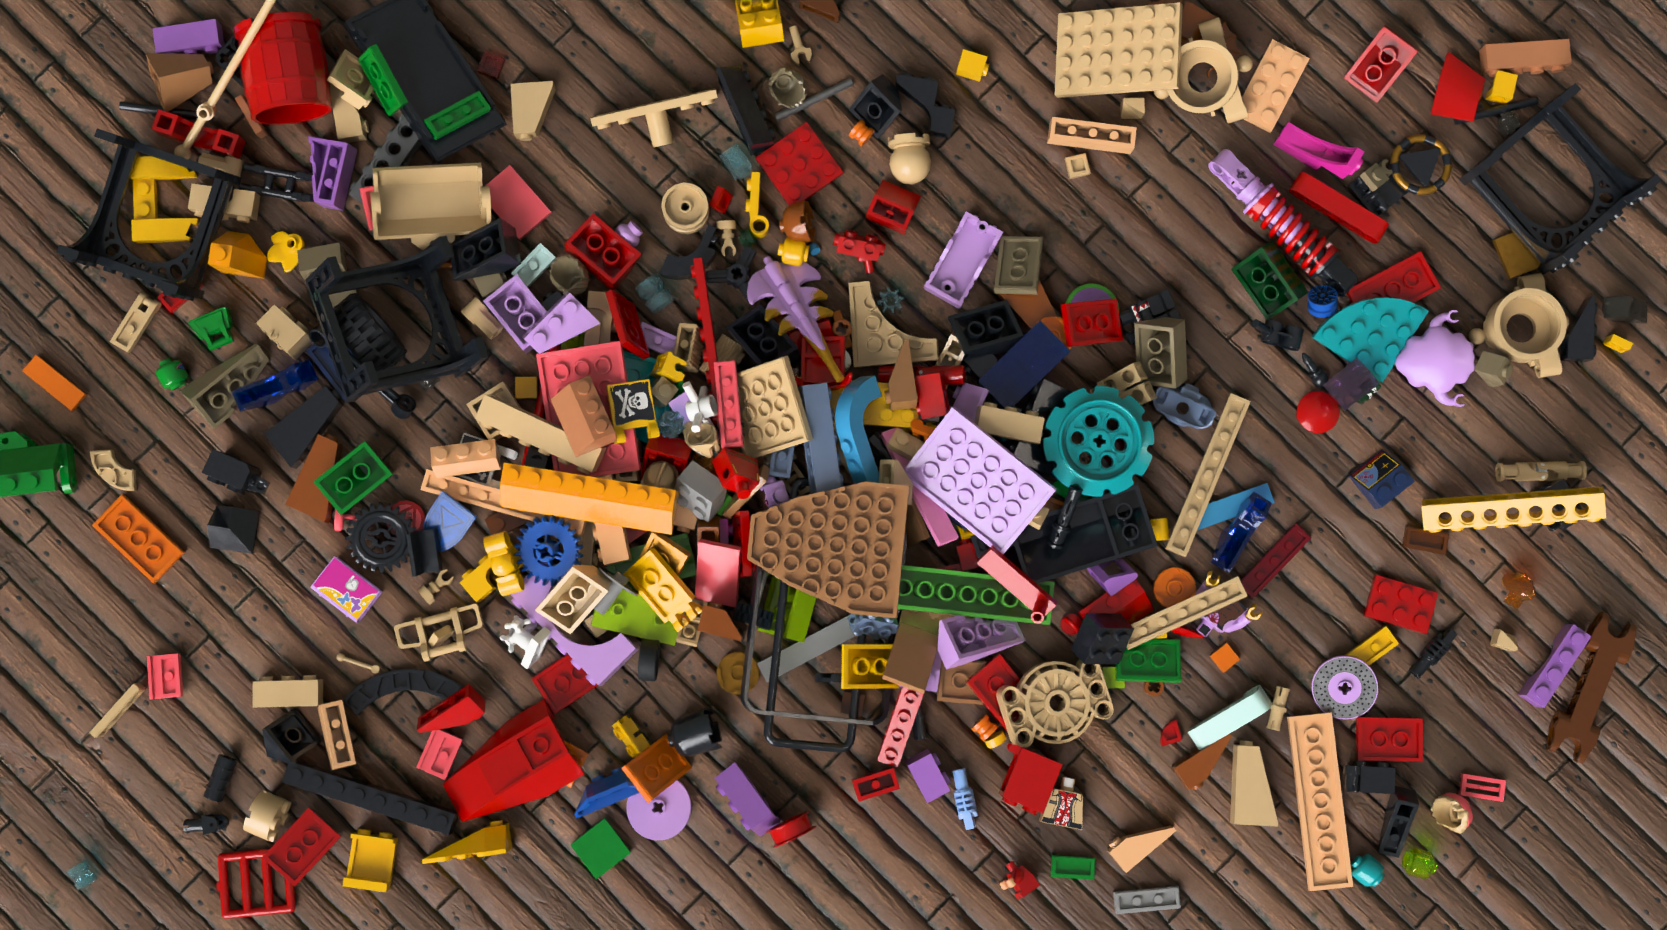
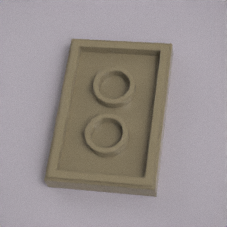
M1001 236L994 285L995 294L1037 295L1043 237Z

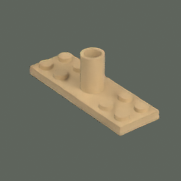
M713 88L592 116L590 119L592 127L597 126L598 129L611 127V122L618 121L619 125L631 122L633 117L645 115L653 147L674 143L666 113L667 109L680 107L681 110L694 108L693 104L701 102L702 106L714 103V99L718 97L716 89Z

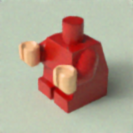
M1013 861L1006 864L1010 871L1006 875L1008 880H1003L999 883L1003 890L1013 887L1016 892L1014 895L1017 899L1025 897L1040 886L1031 872L1024 866L1017 867Z

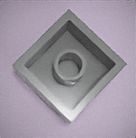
M692 461L678 476L675 490L679 491L678 504L682 507H687L697 518L704 519L707 522L724 505L727 491L721 485L718 477L695 461Z

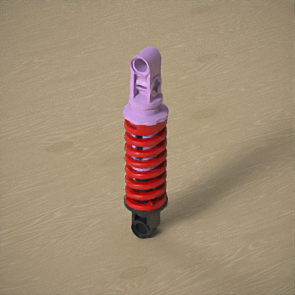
M1223 149L1209 162L1208 167L1210 171L1237 196L1238 200H1242L1245 203L1246 207L1243 213L1252 217L1254 222L1262 220L1261 229L1270 228L1271 230L1268 235L1270 238L1279 237L1276 241L1278 246L1287 244L1285 247L1286 254L1296 249L1297 252L1293 256L1295 262L1303 257L1305 258L1301 268L1303 270L1307 269L1305 272L1310 276L1311 280L1318 276L1327 286L1333 287L1340 297L1345 296L1358 282L1357 275L1338 258L1341 250L1337 249L1330 242L1323 249L1327 238L1321 236L1315 240L1319 233L1317 228L1306 232L1311 222L1305 220L1301 223L1302 213L1297 212L1293 215L1294 205L1284 206L1286 198L1284 196L1279 197L1281 193L1274 187L1273 183L1267 186L1263 185L1260 182V178L1258 176L1255 177L1228 149Z

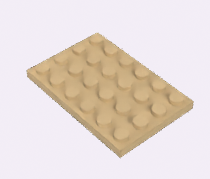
M1177 2L1058 13L1055 96L1060 98L1179 89L1183 5Z

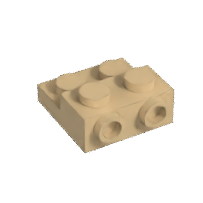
M345 49L338 58L327 81L343 91L341 98L358 110L362 106L366 108L373 98L370 94H373L375 91L358 62V58Z

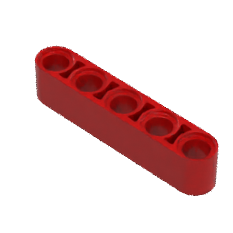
M1300 172L1289 189V192L1294 197L1371 243L1378 244L1389 226L1384 219L1307 173Z

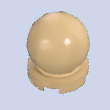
M915 133L894 135V139L888 137V147L894 149L890 156V169L896 180L903 184H915L922 181L928 175L931 167L930 155L925 147L930 145L928 134L924 133L923 137H915Z

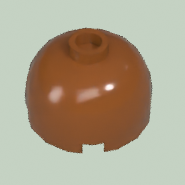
M806 200L790 204L784 210L783 218L779 221L781 232H785L788 238L806 243L815 241L816 229L815 227L812 228L811 219H814L809 202Z

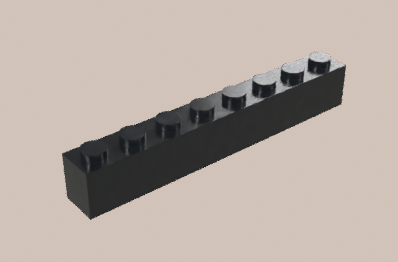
M298 760L288 764L282 781L298 788L446 835L453 833L459 816L455 810Z

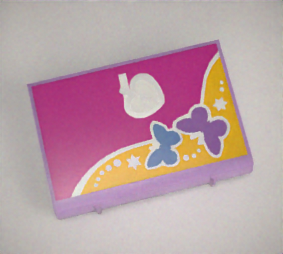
M335 556L311 585V589L318 593L319 596H322L344 613L346 617H349L356 623L362 620L383 593L373 583L339 557Z

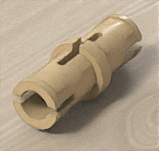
M1276 686L1266 728L1280 731L1283 714L1287 711L1285 706L1290 689Z

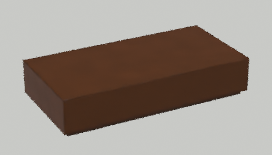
M1405 526L1402 547L1446 555L1449 534L1429 532V530Z

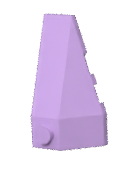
M957 615L939 621L937 650L947 670L1023 643L1026 640L1017 621L999 619L990 621L982 620L980 617L971 619Z

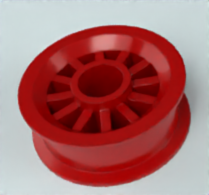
M809 811L795 815L766 831V833L770 832L775 843L773 848L786 844L816 828V825L812 826L807 815Z

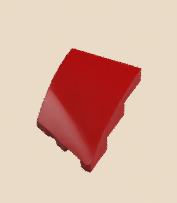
M1447 52L1431 115L1474 122L1479 100L1482 99L1486 79L1452 53Z

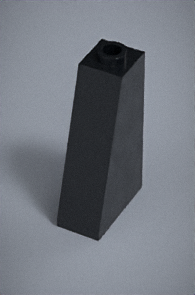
M323 387L265 433V436L291 468L297 469L309 454L318 434L322 435L342 408L343 403L340 401L342 397L335 388Z

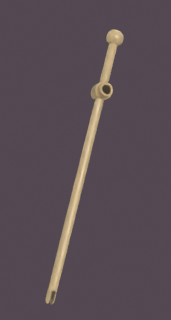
M266 0L210 98L197 108L198 118L184 143L175 148L174 155L186 159L191 157V146L205 122L216 115V103L276 0Z

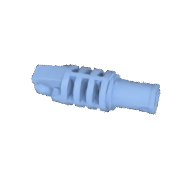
M966 769L953 770L952 773L956 786L954 797L959 820L964 819L966 830L974 829L976 827L974 817L978 816L973 789L968 785Z

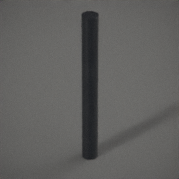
M1531 97L1479 110L1476 112L1475 120L1537 105L1538 101L1536 97ZM1454 119L1455 125L1470 122Z
M120 102L119 109L149 114H157L158 109L164 111L161 106ZM177 108L169 111V113L182 118L196 120L198 118L197 111Z

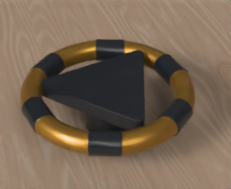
M1416 134L1404 138L1397 144L1391 156L1390 167L1393 172V178L1401 188L1415 195H1426L1438 191L1446 184L1451 174L1452 160L1448 149L1440 140L1427 134ZM1415 142H1423L1436 148L1401 154L1404 149ZM1439 153H1441L1444 166L1443 173L1437 181L1428 186ZM1399 159L1423 187L1410 184L1402 177L1398 163Z

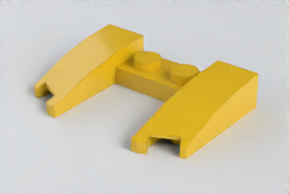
M153 156L137 157L130 176L133 180L134 220H131L132 241L137 244L191 241L192 238L186 236L191 224L198 226L199 219H158L156 180L197 178L196 172L194 170L189 172L183 166Z

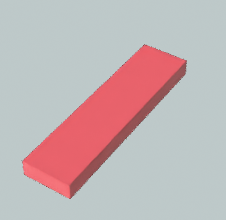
M736 360L714 362L721 448L744 447Z

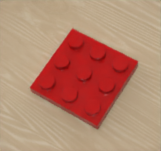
M807 122L755 158L788 205L809 199L843 175L841 168Z

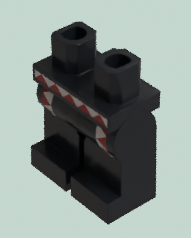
M1168 289L1129 306L1126 311L1119 315L1121 326L1131 323L1133 328L1134 323L1164 317L1181 318L1177 309L1170 311L1176 306ZM1165 312H1168L1167 314H1164V315H1162V316H1159V317L1155 318V317L1158 316V315H1161V314H1163V313H1165ZM1134 328L1133 331L1125 334L1129 345L1135 344Z

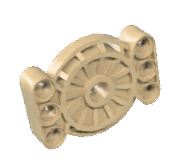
M1081 660L1076 663V666L1060 661L1043 662L1030 668L1022 676L1017 687L1008 685L999 687L996 697L1010 741L1020 747L1030 746L1034 738L1051 744L1066 743L1078 738L1085 732L1093 717L1099 719L1110 718L1114 708L1100 664H1091L1092 669L1087 674L1084 670L1085 664ZM1057 665H1063L1068 668L1066 670L1058 669ZM1044 666H1048V669H1044L1041 671L1038 670ZM1094 683L1098 685V691L1095 694L1091 692V686ZM1007 690L1012 692V698L1009 701H1006L1004 698ZM1054 695H1058L1063 699L1060 701L1057 711L1051 709L1049 703ZM1102 703L1105 706V710L1100 715L1097 709ZM1016 710L1019 713V718L1013 722L1011 714ZM1023 731L1026 737L1020 743L1018 741V734ZM1071 734L1070 736L1061 739L1062 736H1066V735ZM1044 735H1049L1053 737V740L1045 739L1042 737Z

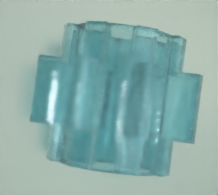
M887 287V293H879L881 300L877 302V305H883V313L886 310H890L893 315L895 308L902 309L899 302L903 301L904 297L897 295L898 289L893 292ZM889 296L894 297L895 304L887 305L886 298Z
M667 410L657 420L659 432L663 437L676 438L685 429L683 426L685 423L683 422L684 417L678 411L673 412L672 410L669 412Z

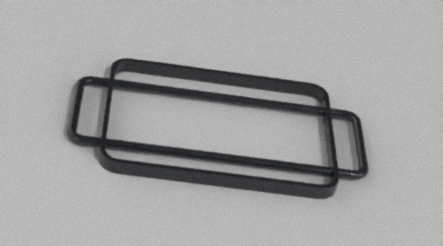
M808 477L800 478L794 482L791 487L789 501L799 497L801 487L809 486ZM844 482L842 487H844V486H849V485H853V484H852V483H845V482ZM905 529V539H904V550H903L902 565H905V556H906V547H907V530H906V529ZM755 564L740 694L741 702L749 712L765 715L764 737L773 746L837 753L846 752L854 744L857 724L878 725L887 717L891 688H883L880 713L872 720L857 719L861 689H852L849 718L775 711L789 586L780 580L766 710L752 707L748 700L762 577V568ZM898 609V613H897V618H896V619H897V622H899V612H900V609ZM896 633L888 637V644H893ZM866 634L857 637V644H866ZM774 716L848 723L847 738L843 744L776 738L772 734Z

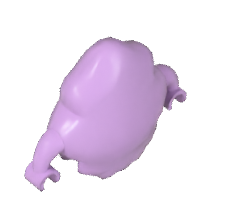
M1451 310L1435 316L1431 320L1429 328L1422 336H1411L1406 340L1404 348L1396 356L1395 365L1397 370L1407 378L1409 384L1413 387L1426 386L1434 393L1435 398L1440 403L1448 406L1462 407L1465 404H1458L1456 399L1464 395L1457 394L1451 398L1447 395V392L1455 384L1467 381L1469 375L1475 369V355L1473 344L1462 333L1453 334L1442 326L1446 320L1449 323L1459 321L1450 318L1451 313L1458 312L1457 310Z

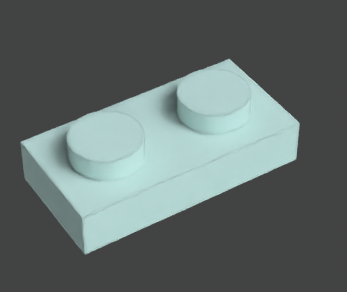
M540 243L511 274L513 276L517 274L527 288H529L556 260V257Z

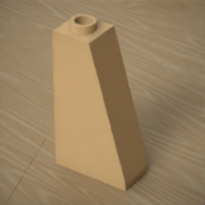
M1240 741V745L1233 744L1230 822L1240 825L1278 827V820L1259 746L1253 745V741Z

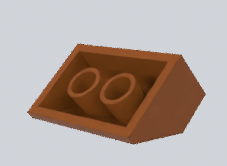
M709 602V606H703L697 631L743 641L742 633L729 612L723 610V605Z

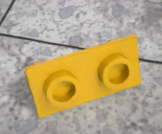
M626 715L612 725L615 736L624 742L627 746L626 751L632 758H635L651 746L643 734L635 738L633 734L639 729L631 717L628 718Z

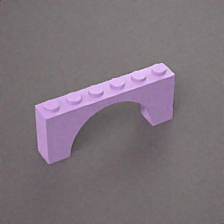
M535 575L529 579L526 576L523 579L525 584L524 591L510 594L513 597L511 601L519 609L523 607L528 612L526 617L531 619L533 624L538 622L542 628L546 627L551 631L548 639L553 638L558 643L556 648L562 654L568 653L572 658L570 662L578 670L582 668L587 673L585 677L592 685L597 683L599 686H603L639 650L622 633L606 643L591 646L577 644L567 638L556 624L535 611L536 607L554 588V586H551L550 580L547 585L543 586L542 579L538 583H534Z

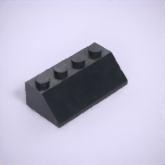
M740 65L717 68L718 82L750 156L767 150L774 145L773 140L776 137L772 128H767L765 121L768 119L764 109H759L757 105L759 98L755 89H750L748 83L751 82L747 70L743 71Z

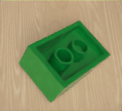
M364 441L313 481V483L338 513L342 515L391 477L393 473L367 441Z

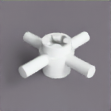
M690 381L685 382L682 386L690 401L686 402L685 407L688 418L693 422L692 431L699 432L701 422L714 426L710 417L718 415L716 399L713 395L707 396L708 388L706 386L700 387L698 396Z

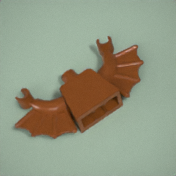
M1160 0L1157 2L1148 1L1147 5L1180 2L1182 4L1183 0ZM1186 0L1182 8L1181 46L1189 43V38L1191 37L1194 41L1203 40L1198 24L1218 17ZM1223 22L1222 28L1227 49L1235 61H1237L1239 54H1241V50L1236 45L1237 35L1228 29L1226 22ZM1212 65L1206 72L1208 79H1210V72L1215 70Z

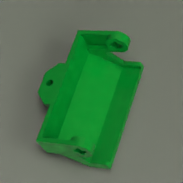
M16 431L0 433V498L58 491L57 472L59 469L63 492L69 494L77 491L74 445L57 443L37 446V443L24 433Z

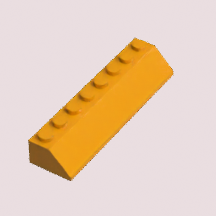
M510 463L503 464L500 481L501 507L669 535L673 533L679 491Z

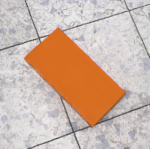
M121 494L92 524L99 533L153 584H156L186 553L125 494Z

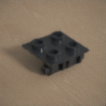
M1392 174L1388 177L1389 180L1374 192L1371 191L1361 177H1358L1349 185L1350 189L1364 206L1377 216L1408 193L1397 184Z

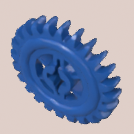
M543 515L542 521L535 517L533 519L534 523L530 521L526 523L528 528L523 527L520 529L524 535L516 536V539H519L521 543L514 545V547L520 549L514 556H521L522 558L516 562V564L525 565L521 572L529 570L527 579L535 575L534 583H538L542 579V585L545 586L550 580L551 586H555L557 580L559 582L573 565H581L578 558H582L583 554L578 550L582 549L583 545L577 543L581 540V537L574 536L577 530H570L571 523L563 525V518L556 522L555 516L552 515L549 520L546 515ZM545 535L544 542L538 540L540 537ZM549 535L555 536V537L558 538L560 541H559V542H556V541L550 540V536H549ZM561 543L563 545L564 552L560 551L559 544ZM555 558L561 560L557 565H553V559Z

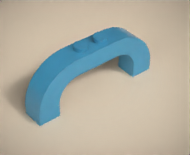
M875 375L859 377L850 382L842 391L836 406V431L854 484L861 482L879 483V472L863 425L865 408L871 401L882 396Z

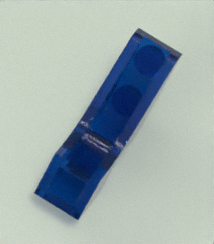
M307 360L294 363L275 375L237 388L232 394L241 412L275 404L288 393L305 390L316 382L318 377L311 361Z
M1253 492L1240 505L1235 520L1221 532L1210 562L1229 573L1235 566L1254 531L1267 518L1272 503L1256 492Z

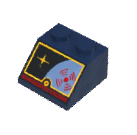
M1380 450L1349 475V478L1374 509L1382 508L1415 482L1402 464L1383 450Z

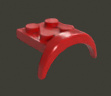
M845 336L823 337L834 362L844 376V380L841 382H836L821 357L807 339L802 338L801 379L795 377L797 387L827 383L828 387L833 391L842 389L851 382L852 372L845 376Z

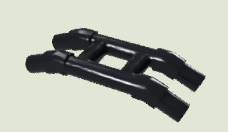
M244 162L243 170L266 175L264 187L240 182L239 190L255 191L260 196L282 198L297 202H314L313 194L293 191L295 180L312 181L313 173ZM275 176L287 178L285 190L272 189Z

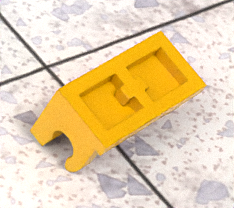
M668 351L658 355L650 375L655 378L663 375L674 384L683 381L685 376L682 372L676 371L675 364L679 363L682 366L687 364L683 359L672 355L673 353Z

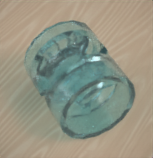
M658 274L646 278L635 288L640 298L646 299L645 305L651 314L664 309L675 299L667 288H663L664 283Z

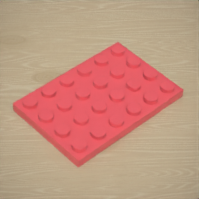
M620 341L536 354L546 420L562 427L552 405L551 398L569 383L590 375L612 424L606 386L628 382L623 346L620 345ZM635 428L624 430L626 442L614 444L613 442L604 446L607 449L596 472L583 473L577 470L578 466L572 463L569 465L563 464L557 460V456L552 454L554 471L597 477L641 470Z

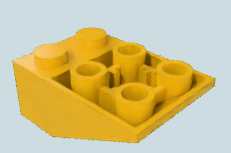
M735 0L742 48L784 42L778 0Z

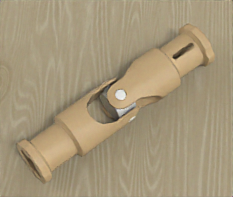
M1566 461L1516 462L1512 465L1497 463L1495 472L1498 482L1507 479H1515V481H1556L1561 479L1567 480V478H1579V480H1583L1587 475V466L1584 461L1578 463H1567Z

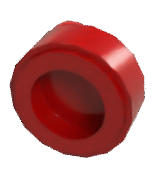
M1072 613L1064 615L1060 620L1061 630L1069 635L1077 634L1082 624L1080 617Z

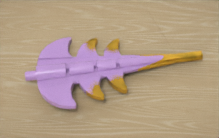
M770 256L763 259L766 265L765 269L753 274L748 282L747 298L749 303L753 305L759 299L774 297L767 304L765 321H769L781 314H787L788 316L781 321L778 334L782 336L784 333L798 328L827 365L836 382L843 381L844 376L834 362L816 322L822 318L832 317L833 311L822 306L809 307V304L815 301L827 300L828 295L815 287H800L805 282L820 280L821 275L815 268L805 262L801 266H793L773 261Z

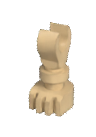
M716 221L717 228L724 232L722 234L724 244L721 252L725 257V249L731 247L734 257L736 248L733 245L732 238H734V233H732V230L736 229V221Z
M447 569L442 570L438 578L434 582L431 581L429 583L430 586L426 588L423 585L417 590L429 605L435 601L432 595L434 592L438 593L440 591L439 588L453 582L454 577H451L448 581L442 580V576L448 572Z

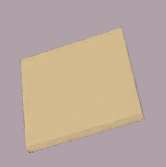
M788 356L737 373L741 422L745 426L743 428L745 436H743L744 447H741L744 455L757 458L813 440Z

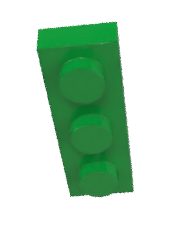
M477 91L426 118L424 124L434 139L437 140L490 112L491 107L480 91Z

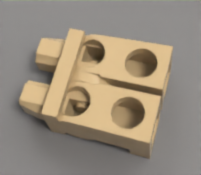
M1140 361L1134 362L1097 382V386L1118 389V395L1122 399L1130 395L1140 405L1157 398L1150 381L1141 383L1129 390L1127 389L1148 379Z

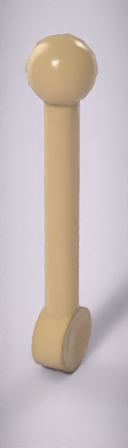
M343 653L337 654L336 658L340 662L346 661L370 669L372 673L380 671L378 665L372 666L345 657Z

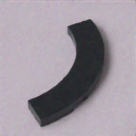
M412 668L398 669L368 679L353 689L342 701L356 715H360L371 703L394 692L406 690L422 691L445 700L464 686L434 671Z

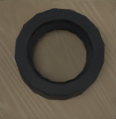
M642 639L638 660L639 680H657L660 658L659 640Z

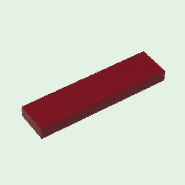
M1294 523L1240 579L1246 594L1251 599L1311 539L1297 523Z

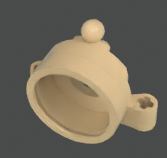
M1219 17L1198 24L1203 40L1194 41L1191 37L1189 38V43L1181 46L1179 89L1156 90L1154 95L1158 99H1165L1170 96L1179 107L1193 113L1210 112L1211 116H1215V110L1223 107L1228 124L1248 118L1238 81L1239 71L1248 72L1252 68V59L1249 56L1243 55L1235 61L1227 49ZM1205 62L1211 64L1217 72L1215 86L1207 92L1195 91L1188 81L1190 70L1198 63Z
M1541 273L1520 276L1517 280L1518 287H1514L1512 293L1504 296L1492 305L1483 323V330L1480 328L1472 329L1468 338L1475 345L1482 344L1485 340L1488 347L1495 354L1507 357L1509 361L1528 363L1530 367L1534 366L1535 374L1538 378L1560 375L1562 373V363L1559 358L1558 347L1565 337L1569 318L1565 315L1560 303L1551 294L1546 292L1545 280ZM1523 315L1532 322L1533 334L1527 342H1516L1509 337L1507 323L1512 316Z

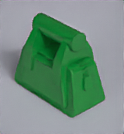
M221 307L188 322L196 335L207 342L210 351L234 342L230 331L233 328L231 309L227 307ZM221 333L224 335V337L217 340L213 339L214 336Z

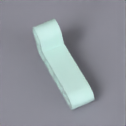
M1257 685L1247 691L1242 698L1196 724L1187 732L1197 748L1202 750L1271 708L1272 702L1261 685Z

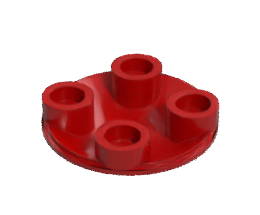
M1322 391L1310 392L1298 403L1296 418L1302 427L1309 432L1325 433L1336 425L1339 418V407L1336 400L1328 393Z

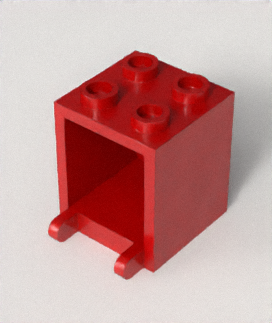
M1008 743L1006 748L1014 756L998 794L1003 797L1002 800L1007 804L1016 807L1018 803L1023 805L1022 809L1031 814L1037 815V812L1043 814L1063 764L1013 743Z

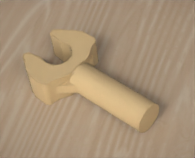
M790 27L789 30L795 47L794 52L791 53L793 63L797 66L800 65L798 58L800 54H804L807 63H810L812 57L811 48L803 46L798 27Z

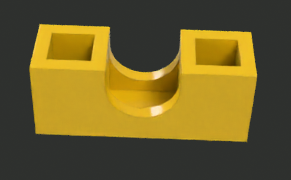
M511 541V546L513 548L511 552L515 554L520 550L517 547H514L515 544ZM488 554L478 562L480 565L475 570L471 568L462 575L463 580L460 582L464 589L478 603L496 589L489 579L492 567L491 558H488ZM515 556L517 562L522 559L521 556ZM518 564L517 570L524 564Z

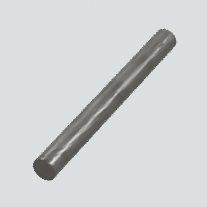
M848 78L804 99L803 104H799V106L791 109H783L774 115L777 121H780L853 86V82Z

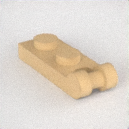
M141 292L110 342L131 354L153 316L161 308L162 303L156 299H150L148 294ZM143 305L148 307L146 312L140 310Z

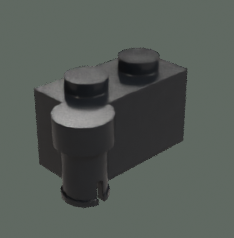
M1354 761V765H1343V774H1345L1344 791L1395 794L1396 768L1389 767L1387 762H1375V766H1368L1367 761Z

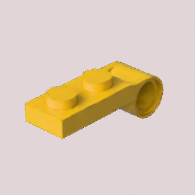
M752 172L751 178H747V191L751 192L750 199H746V212H749L751 233L756 238H764L769 233L768 220L764 216L759 215L760 172ZM761 222L766 227L763 231H756L754 225Z

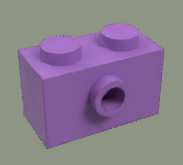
M926 749L905 760L927 803L950 791L947 784L951 782L945 771L940 772L938 765L941 763L935 753L931 754Z

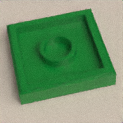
M606 818L570 845L596 880L631 853L630 849Z

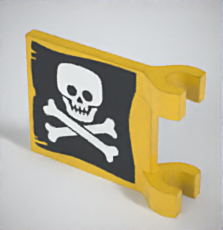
M649 379L606 386L612 425L616 435L614 444L626 442L624 430L647 427L648 439L660 437Z

